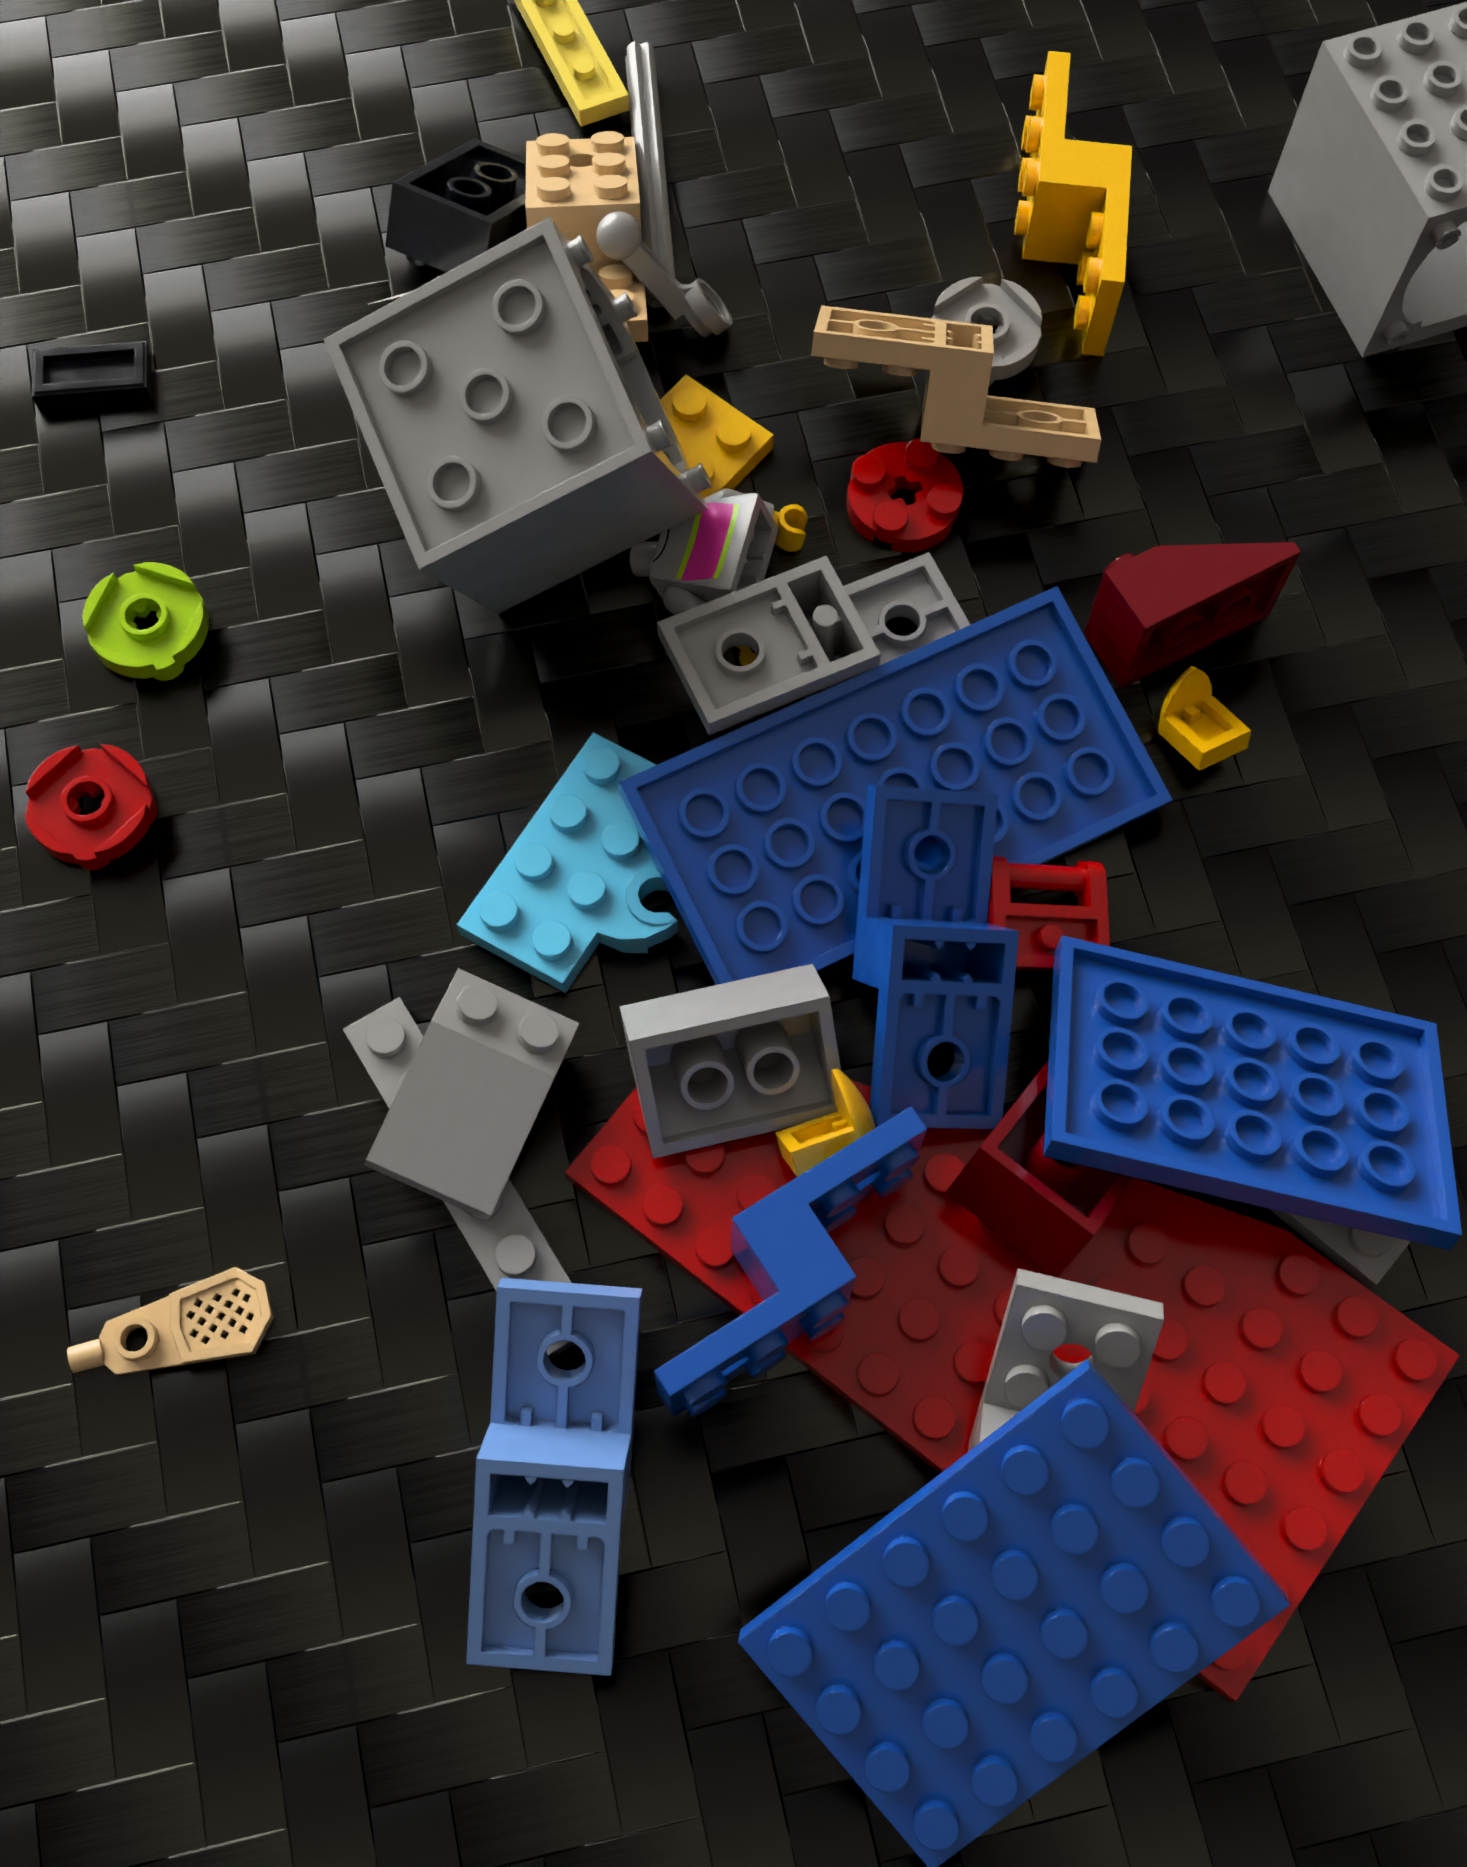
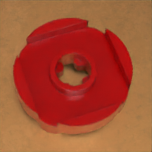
M916 438L910 442L884 444L858 457L854 461L847 491L846 504L848 515L855 529L873 543L875 537L882 542L891 543V550L902 553L919 552L939 544L951 532L952 525L959 516L963 497V484L952 462L940 454L939 451L932 449L931 443L921 442L920 438ZM898 489H908L916 493L914 504L906 505L902 498L893 500L890 496L894 495Z
M99 744L102 749L90 748L86 750H81L79 745L57 751L43 761L34 771L28 781L25 792L29 797L27 813L24 812L26 824L39 844L53 857L66 863L79 864L87 870L101 869L108 865L111 860H115L129 852L141 841L158 814V806L153 796L152 785L144 770L129 753L113 745ZM100 794L105 795L101 801L102 806L96 812L79 815L82 809L78 804V800L82 796L87 795L94 799Z

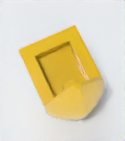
M1194 666L1186 669L1170 688L1163 701L1158 723V733L1199 771L1247 749L1251 735V729L1212 696V684L1209 677L1202 670Z
M839 1069L831 1070L832 1089L837 1107L836 1112L775 1132L781 1155L797 1177L876 1128L871 1110L864 1097L853 1082Z

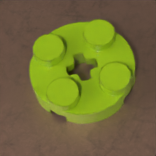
M144 562L133 565L135 572L126 573L119 578L116 577L115 573H112L102 579L89 594L82 615L89 644L99 660L110 670L131 678L147 679L154 677L157 680L167 681L179 676L185 664L201 649L209 627V612L206 604L188 575L170 565ZM150 611H156L158 622L148 629L139 630L133 620L136 617L146 618Z

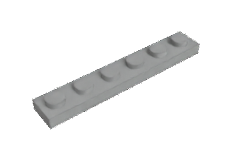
M400 997L343 1028L346 1037L389 1109L424 1037ZM509 1178L489 1221L443 1201L496 1292L501 1278L572 1283ZM562 1340L550 1345L547 1349L549 1360L574 1346L575 1343Z

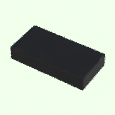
M147 341L33 349L32 398L37 408L152 399V353Z

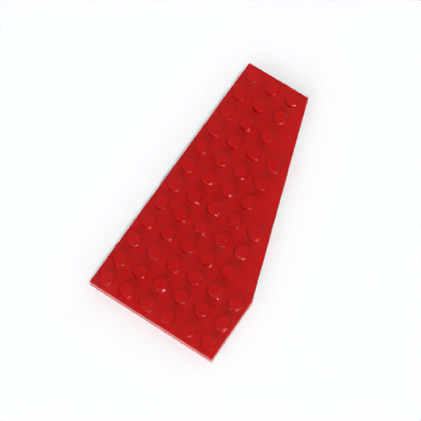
M851 1080L869 1107L871 1086ZM635 1088L564 1172L566 1179L739 1316L763 1302L761 1296L730 1250L732 1217L797 1177L781 1155L775 1132L781 1130L653 1159L637 1088ZM927 1128L918 1153L920 1159L910 1168L914 1176L902 1187L883 1198H880L876 1191H873L853 1204L857 1210L856 1214L838 1228L828 1232L857 1276L849 1298L850 1305L842 1311L846 1318L835 1328L813 1341L809 1339L806 1333H803L783 1349L938 1473H942L968 1452L970 1435L1017 1269L1052 1276L946 1193L993 1129ZM1134 1177L1096 1234L1057 1278L1163 1303L1164 1322L1134 1414L1279 1584L1287 1596L1290 1604L1287 1608L1196 1675L1227 1701L1236 1702L1460 1355L1289 1231ZM1064 1344L1053 1351L1056 1357L1068 1363L1082 1362L1091 1356V1352L1078 1344Z

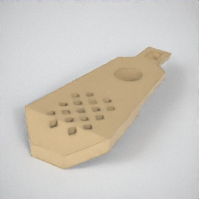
M237 1267L228 1269L172 1292L169 1296L106 1321L99 1339L68 1347L67 1357L69 1366L74 1374L105 1365L115 1375H123L255 1354L274 1318L268 1286L265 1282ZM237 1290H239L240 1292H239L238 1296L236 1297L234 1294L236 1293ZM218 1295L221 1296L219 1302L215 1301ZM202 1301L200 1307H197L198 1302ZM229 1302L233 1303L230 1309L227 1308ZM211 1307L214 1308L211 1314H209V1309ZM240 1309H244L242 1314L239 1315L238 1312L240 1311ZM193 1312L195 1315L190 1319L189 1316ZM223 1313L225 1316L223 1320H220L219 1318ZM205 1319L206 1322L204 1323V1325H200L202 1320ZM233 1320L236 1321L234 1327L230 1326ZM214 1325L217 1326L215 1332H212L211 1330ZM244 1327H247L245 1334L242 1333ZM137 1328H145L148 1333L145 1346L138 1351H128L126 1339L129 1333ZM195 1331L199 1332L195 1338L192 1337ZM225 1332L229 1333L226 1339L222 1338ZM208 1337L210 1340L207 1344H204L203 1342Z

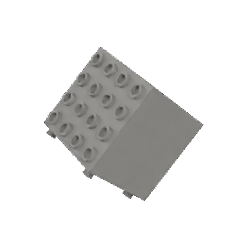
M1467 2L1322 41L1268 190L1362 357L1467 326Z
M550 217L323 339L418 569L497 614L707 510L708 508L701 491L712 487L710 478L701 463L690 469L626 321L638 316L630 297L624 292L623 295L615 298L588 265L589 262L591 263L594 260L583 237L578 235L577 238L569 241Z

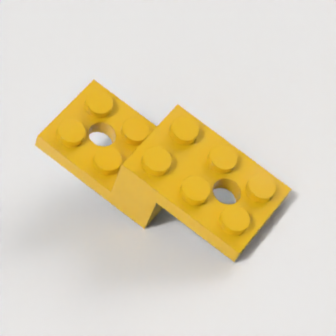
M1048 51L1044 75L1034 74L1032 80L1029 110H1037L1036 116L1026 115L1024 121L1021 150H1026V153H1030V158L1022 157L1018 192H1022V196H1027V201L1019 200L1014 235L1024 236L1022 259L1078 265L1076 283L1083 286L1085 296L1079 295L1077 299L1074 330L1083 331L1081 354L1104 357L1125 283L1132 146L1065 139L1071 53Z

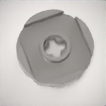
M969 277L957 281L941 293L935 304L932 319L973 324L980 323L981 325H995L997 327L995 334H993L994 356L989 386H991L995 380H1004L1022 372L1034 360L1042 336L1041 309L1027 290L1012 281L1001 279V284L998 286L995 284H982L983 277Z

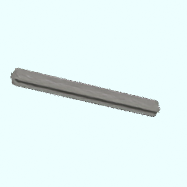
M633 41L627 46L625 63L631 134L635 140L642 241L675 277L655 49L648 42L639 44ZM645 286L646 303L653 309L658 307L664 308Z

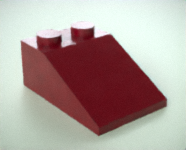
M1295 542L1164 545L1155 546L1137 556H1134L1132 553L1124 554L1111 562L1104 570L1103 578L1095 601L1092 604V610L1083 634L1120 688L1123 689L1269 616L1301 550Z
M1047 1061L972 1156L946 1193L1048 1273L1058 1277L1096 1234L1134 1177L1043 1156L1048 1078Z

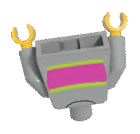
M728 488L722 489L704 498L707 510L661 532L658 541H643L633 546L630 551L631 570L636 577H649L650 582L663 599L665 608L671 614L682 613L763 581L774 543L782 550L788 552L800 550L806 538V533L803 530L808 520L804 508L797 504H790L784 506L780 512L774 511L772 503L761 499L759 493L744 494ZM735 646L740 649L739 661L742 666L751 664L757 658V655L749 647Z

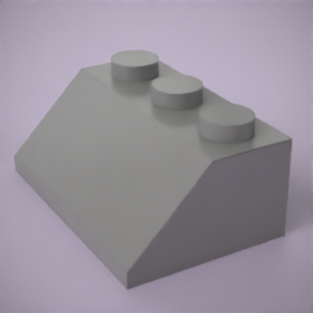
M813 964L619 1006L631 1067L653 1159L793 1127L837 1111L832 1089L831 1070L839 1069L841 1071L832 1008L830 996Z

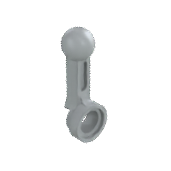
M616 211L602 218L596 231V240L600 250L612 259L622 260L664 306L675 321L684 314L692 327L705 338L712 333L720 335L733 324L727 307L718 294L704 280L697 278L691 284L686 285L681 284L642 241L640 225L633 216L625 212Z

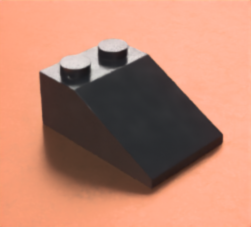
M475 138L392 182L385 246L404 254L406 259L413 264L433 266L448 272L526 230V159Z

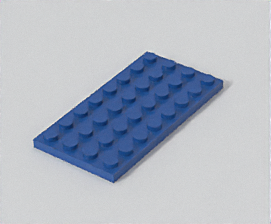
M1058 586L622 780L618 785V791L715 985L813 964L817 973L854 956L867 785L998 794L993 855L1004 856L1008 863L1039 865L1055 860L1157 811L1173 800ZM932 836L922 839L914 852L915 863L923 872H928L935 868L941 857L940 845Z

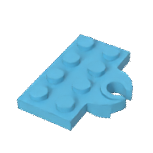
M592 733L457 923L460 935L564 993L568 991L599 943L623 953L648 954L647 948L668 940L679 931L678 921L669 912L654 913L642 906V902L648 894L658 890L669 891L618 791L620 781L654 767L656 764Z

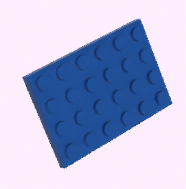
M1061 936L1054 951L1044 1157L1446 1250H1451L1460 1239L1462 1229L1436 1023L1072 937Z
M1087 1359L741 1628L738 1643L926 1866L938 1867L1290 1604L1284 1590L1095 1366Z

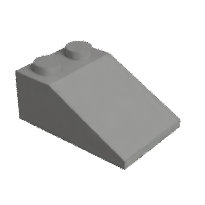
M458 968L426 1030L364 1165L489 1221L563 1062L579 1023Z

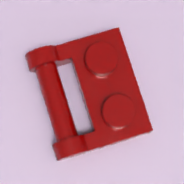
M993 855L987 923L1019 931L1016 971L1053 972L1054 951L1062 935L1110 946L1107 877L1102 863L1079 861L1075 867L1008 863L1004 856ZM1010 888L1073 891L1074 895L1078 898V906L1011 903Z

